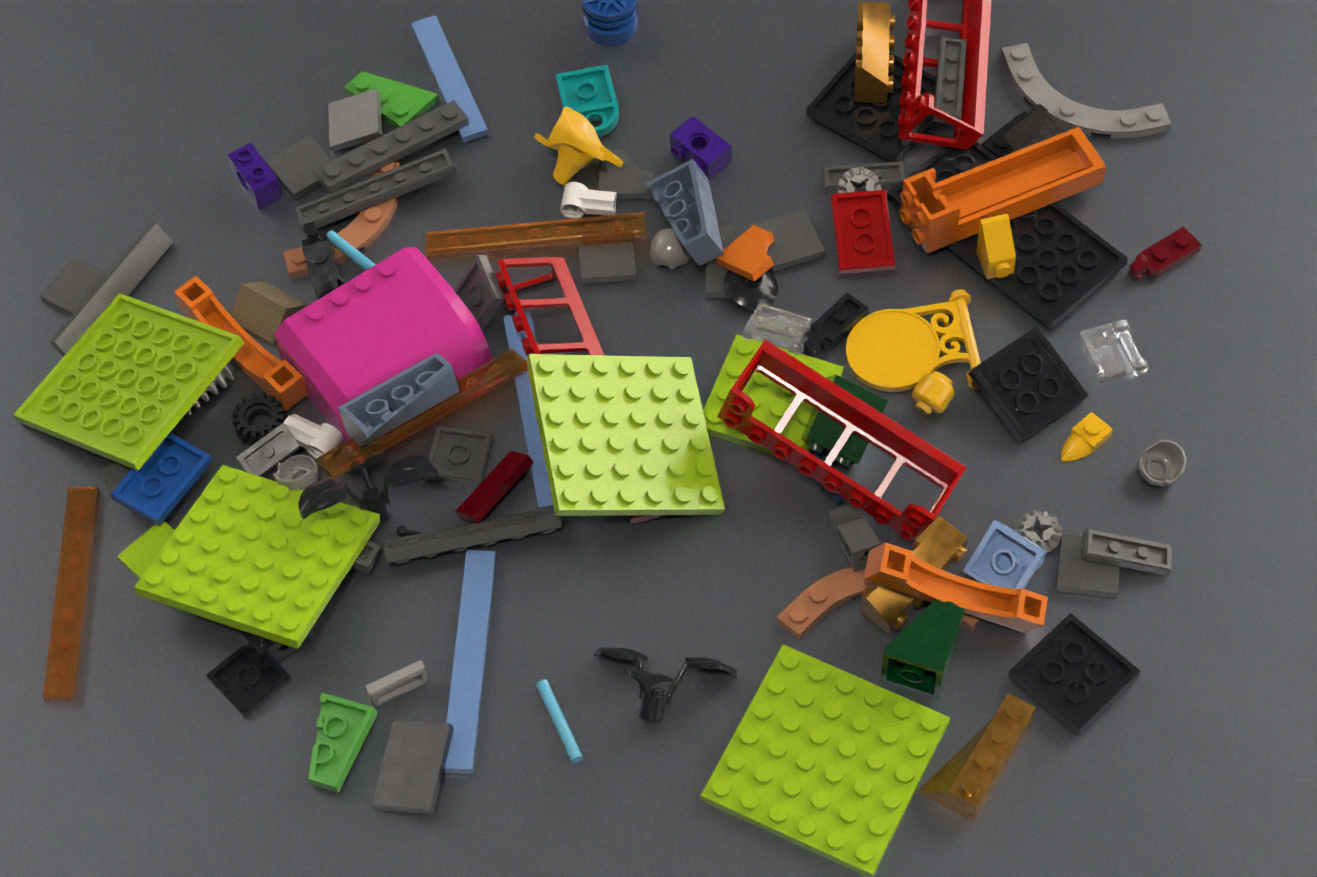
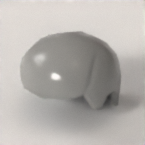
M665 228L657 232L649 245V258L656 267L665 265L673 270L676 267L685 265L691 258V255L684 248L673 228Z
M1160 439L1146 447L1140 454L1138 469L1141 476L1148 483L1165 487L1173 484L1184 473L1187 459L1184 450L1176 442Z
M299 454L289 457L283 463H278L277 473H273V476L279 485H285L290 490H305L308 486L318 481L320 469L318 463L311 456Z

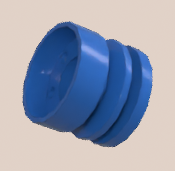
M582 0L584 30L587 36L595 43L604 46L620 45L630 40L638 30L637 0Z

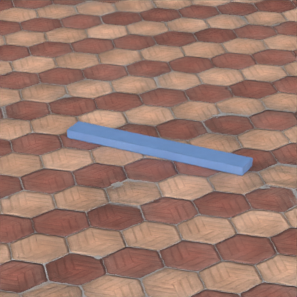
M525 312L524 314L536 341L531 312ZM515 314L503 316L528 455L533 461L531 471L538 509L553 506L526 364L528 355H525L521 339L524 338L522 332L517 333L512 320Z
M466 550L446 721L454 729L443 773L473 774L496 568V551Z

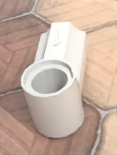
M570 182L564 187L560 212L565 217L571 219L581 218L584 214L613 217L616 211L617 193L588 190L581 183Z
M296 414L289 415L284 421V424L298 443L306 448L310 455L322 462L328 461L343 440L342 433L327 423L318 425Z

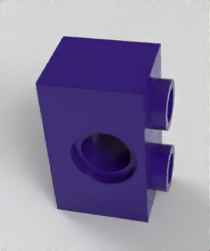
M694 116L670 134V150L673 156L684 162L693 159L709 181L732 163V146Z
M252 143L227 155L233 176L258 210L282 198L278 178Z

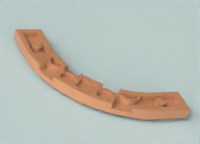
M399 160L373 172V177L400 167ZM398 197L362 210L348 226L337 234L357 250H360L362 247L366 249L380 236L389 224L397 208ZM330 243L336 265L349 260L347 255ZM302 247L283 251L290 280L310 275Z
M851 566L833 572L809 586L777 616V623L800 641L827 613L851 601L852 597L861 595L868 587L873 590L876 584L864 580L865 569L854 572ZM964 613L962 626L972 632L983 619Z

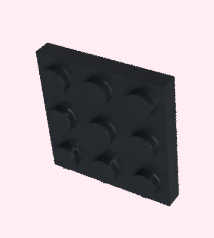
M1038 326L968 372L1018 443H1021L1089 396Z
M1070 613L1009 670L1008 677L1076 735H1079L1140 676L1141 671Z

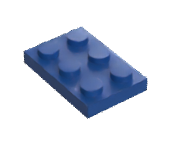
M169 433L138 471L131 469L113 490L111 497L117 503L160 526L213 462L211 455Z

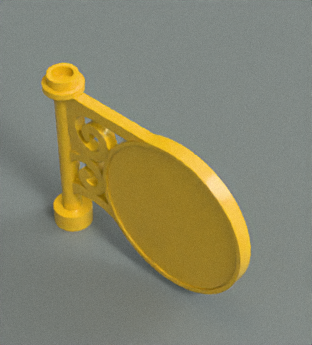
M958 289L950 294L948 302L907 309H885L862 318L852 328L846 342V359L853 375L870 388L884 392H901L915 388L924 374H933L934 371L944 365L965 362L969 363L970 369L979 365L981 361L967 305L971 302L970 294L963 289ZM944 313L951 315V317L953 318V322L950 325L949 317ZM934 314L931 318V324L921 316ZM941 321L945 327H940L937 323ZM957 341L965 344L967 353L960 352V344ZM949 342H951V349L945 347ZM967 372L966 377L969 387L971 389H979Z

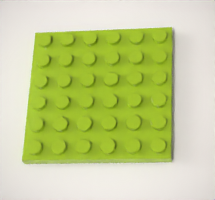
M119 293L13 416L21 424L138 471L243 346L244 342L239 335Z
M528 355L526 364L555 516L721 515L725 510L691 357Z
M222 465L134 586L135 594L298 649L380 524V514L368 510H360L358 507L339 502L329 508L314 512L303 520L299 511V499L304 490H290L287 486L279 485L276 481Z
M783 644L700 795L701 801L863 876L874 877L950 724L951 718Z

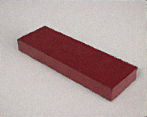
M510 451L455 510L459 518L478 524L533 464L530 456Z

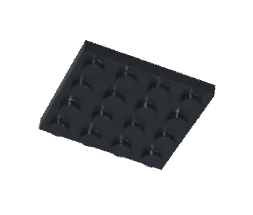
M855 52L806 108V116L891 162L899 161L914 143V141L898 138L899 125L897 120L900 115L901 106L899 105V99L902 94L903 59L894 55L893 71H888V76H893V92L887 93V103L854 102ZM922 70L920 95L929 92L935 97L936 76ZM927 115L911 132L922 134L933 121V115Z

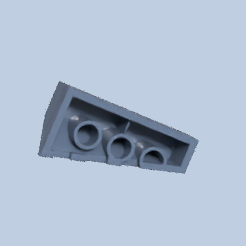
M693 159L645 183L682 245L699 266L724 254L709 179Z
M436 352L339 406L338 410L347 435L362 447L373 442L383 434L398 428L401 424L415 416L423 414L438 403L446 401L449 397L460 391L452 365Z

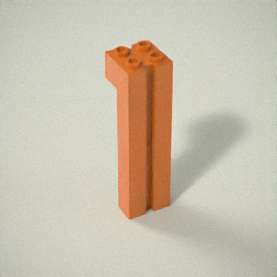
M1076 127L935 183L936 171L934 168L903 179V191L900 193L902 204L901 209H899V215L905 225L908 224L913 229L914 241L917 245H921L927 254L979 233L981 219L1008 214L1009 220H1012L1102 184L1104 182L1106 165L1080 127Z

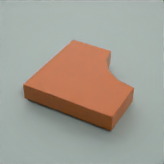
M752 225L723 250V255L715 258L717 265L752 281H756L774 265L772 258L767 254L769 246L774 242L772 232Z

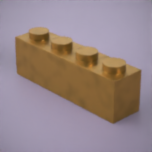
M858 2L854 102L887 103V93L893 92V76H888V71H893L894 55H889V50L894 51V34H889V30H894L895 14H890V3Z
M939 515L914 541L913 547L915 549L912 555L933 567L948 572L947 569L953 562L958 564L967 554L968 537ZM876 584L873 590L868 587L861 594V613L890 635L895 628L900 630L910 618L908 613L914 606L919 608L926 600Z
M1008 693L996 714L986 726L918 790V793L974 822L1033 724L1036 707Z

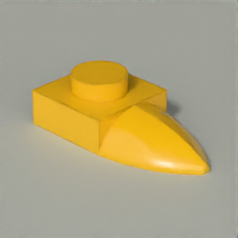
M1091 411L1072 428L1070 436L1062 447L1061 461H1076L1090 455L1112 436L1113 428Z

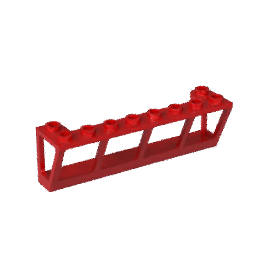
M909 0L907 4V9H909L908 19L905 24L907 28L904 41L905 57L902 61L904 66L901 79L902 94L899 99V105L901 106L900 115L897 120L899 125L898 138L968 150L984 135L991 0H963L961 24L926 19L928 0ZM925 28L960 33L961 40H967L961 120L935 108L933 94L925 92L923 95H920L922 66L937 68V59L923 57ZM932 114L954 125V138L919 134L911 131L927 115Z
M564 257L497 260L499 272L495 273V277L505 298L502 305L505 304L507 310H513L515 314L512 317L516 332H522L524 338L521 339V343L526 356L529 354L586 351L587 355H604ZM551 266V273L513 285L506 268ZM556 279L563 298L521 300L518 298L516 291ZM568 307L582 342L536 343L523 309Z
M766 339L730 389L717 416L726 426L742 432L753 443L767 448L778 459L789 462L800 473L814 478L823 484L825 489L839 494L848 500L853 507L864 510L873 516L878 523L889 526L907 541L914 542L935 520L967 469L963 464ZM755 372L761 373L795 396V399L775 430L752 416L755 404L748 395L742 392ZM801 402L808 403L845 428L825 461H822L781 435ZM852 433L857 434L895 460L875 494L831 466ZM902 465L907 466L942 489L940 496L930 511L920 505L909 504L902 512L881 498Z

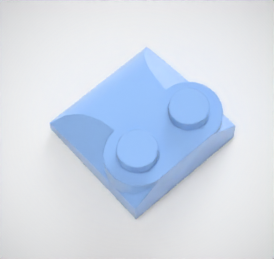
M994 520L963 572L981 583L1012 589H1024L1035 571L1042 566L1047 552L1015 530Z

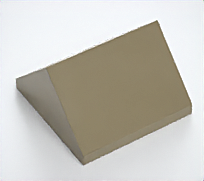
M262 280L241 284L231 316L246 332L275 347V331L285 319L305 308L307 304Z

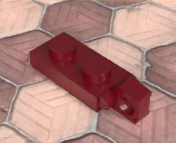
M1183 226L1140 252L1136 256V261L1130 264L1128 275L1135 282L1147 274L1159 277L1197 254L1201 250L1202 244Z

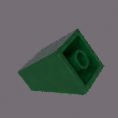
M838 375L826 377L877 411L883 413L888 403L887 399ZM813 408L801 439L808 442L807 448L822 454L824 450L830 453L845 428L816 408ZM852 433L834 461L846 467L850 463L859 464L869 442Z
M934 600L885 647L882 659L881 681L940 699L961 638L965 609L950 601L941 602Z

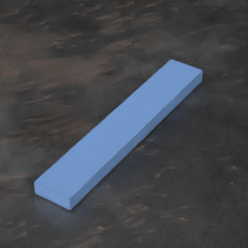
M436 15L412 22L411 27L445 104L454 100L468 117L469 125L457 130L462 142L466 143L487 136L488 129Z

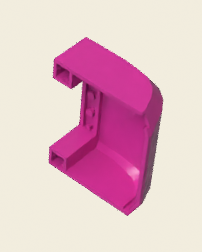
M417 247L403 248L285 319L274 333L281 360L285 359L303 376L308 393L307 396L330 425L342 433L343 441L350 450H356L355 448L360 446L347 435L338 410L339 406L436 352L452 365L460 392L449 397L446 401L431 407L423 414L406 421L398 428L376 438L373 442L368 443L376 444L379 447L385 446L479 387L484 379V373L490 364L493 365L494 363L488 342L473 314Z

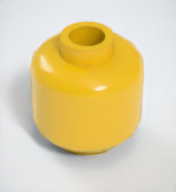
M934 371L933 374H924L912 392V398L916 402L915 408L927 416L931 412L942 414L955 394L952 380L937 371Z

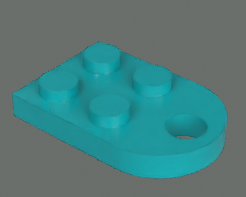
M607 64L555 74L563 109L565 106L581 113L590 122H601V125L594 127L598 137L610 133L616 127L619 121V107Z

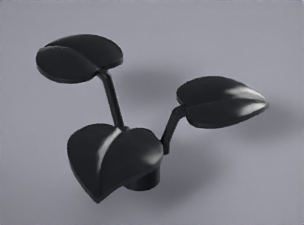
M366 444L356 448V450L343 453L335 461V468L341 474H352L361 470L367 490L362 493V499L360 500L344 482L336 484L333 479H325L311 484L302 492L299 499V511L304 520L314 512L341 502L348 494L359 506L360 510H368L380 514V522H383L391 515L388 507L390 503L389 486H401L439 477L438 471L424 456L414 455L400 459L391 465L389 472L384 473L382 492L378 488L372 487L366 468L379 464L383 458V453L378 445Z
M605 647L598 648L594 652V657L603 654L615 659L630 660L637 665L638 670L628 669V674L639 683L640 687L639 698L641 702L638 717L649 721H662L665 704L670 705L671 698L688 669L698 667L727 670L735 678L737 677L736 669L712 658L685 657L686 662L683 664L677 677L672 678L667 675L644 671L643 661H648V656L638 651L627 648ZM671 686L666 696L664 695L665 690L657 687Z

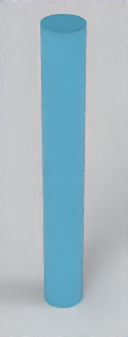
M333 230L327 233V240L364 270H368L376 265Z
M539 681L536 684L537 689L572 763H577L583 759L582 753L548 681Z

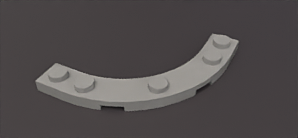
M1027 43L1001 49V57L1008 75L1023 99L1027 98L1034 106L1038 104L1044 106L1048 110L1046 118L1069 130L1080 127L1085 135L1091 136V133L1110 135V138H1133L1170 131L1171 122L1163 103L1129 110H1104L1089 107L1065 97L1043 78Z

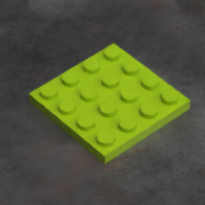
M736 334L703 409L708 435L774 455L762 445L750 441L742 432L726 426L717 417L730 389L763 343ZM778 347L825 378L833 375L842 377L844 374V366ZM759 372L753 374L742 391L755 404L752 416L774 430L795 399L792 393ZM801 402L781 435L811 453L812 450L806 447L808 442L801 438L814 407L806 402Z

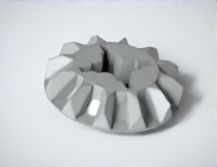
M864 167L851 168L840 178L837 192H854L855 188L852 183L859 185L867 180L864 188L865 191L881 190V183L873 171Z
M1033 509L1026 515L1022 513L1014 527L1016 532L1040 546L1047 553L1054 550L1061 541L1062 526L1058 524L1057 517H1051L1047 511L1040 513L1035 512ZM1035 524L1041 530H1044L1041 540L1037 533L1033 531Z

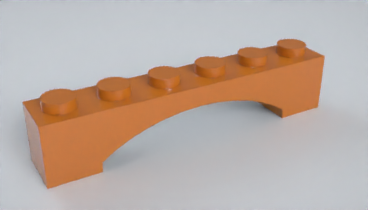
M194 276L174 291L179 309L186 317L241 337L244 344L231 360L269 396L270 394L275 396V399L281 402L285 412L308 395L303 376L285 359L283 361L278 359L257 343L227 312L215 297L213 291L197 276Z
M886 542L871 549L868 553L864 580L930 602L934 600L941 602L950 601L964 608V613L1023 633L1044 626L1048 601L1046 596L1023 588L999 587L953 575L921 561L912 555L913 551Z

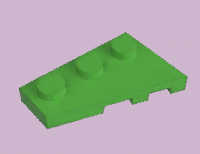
M321 692L320 717H317L316 728L318 732L316 744L313 745L308 780L311 785L339 793L378 712L375 707Z

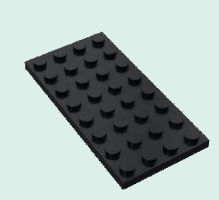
M975 142L968 150L945 146L908 177L934 168L936 171L935 183L998 158L978 142ZM903 181L887 193V200L898 209H901L902 204L900 193L903 191ZM1054 202L1010 220L1016 254L1014 273L1003 278L996 277L987 280L1051 330L1127 264L1128 258ZM978 233L946 246L986 278L976 254Z

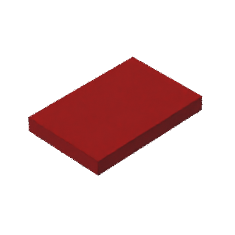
M886 190L831 194L830 200L839 274L895 270Z

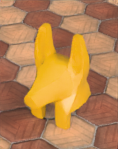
M566 106L560 113V118L555 124L549 139L538 133L534 136L539 143L558 151L553 178L563 186L594 158L602 161L607 160L618 167H622L624 163L601 144L593 125L585 116Z

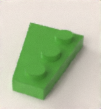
M361 71L344 86L345 94L349 97L376 88L380 92L381 119L396 129L423 116L439 101L437 93Z

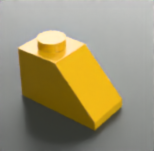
M1008 214L980 220L976 254L986 279L1003 278L1014 273L1016 254Z

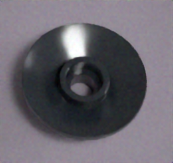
M728 270L723 281L727 296L732 302L744 309H765L774 303L778 295L777 280L769 270L755 282Z

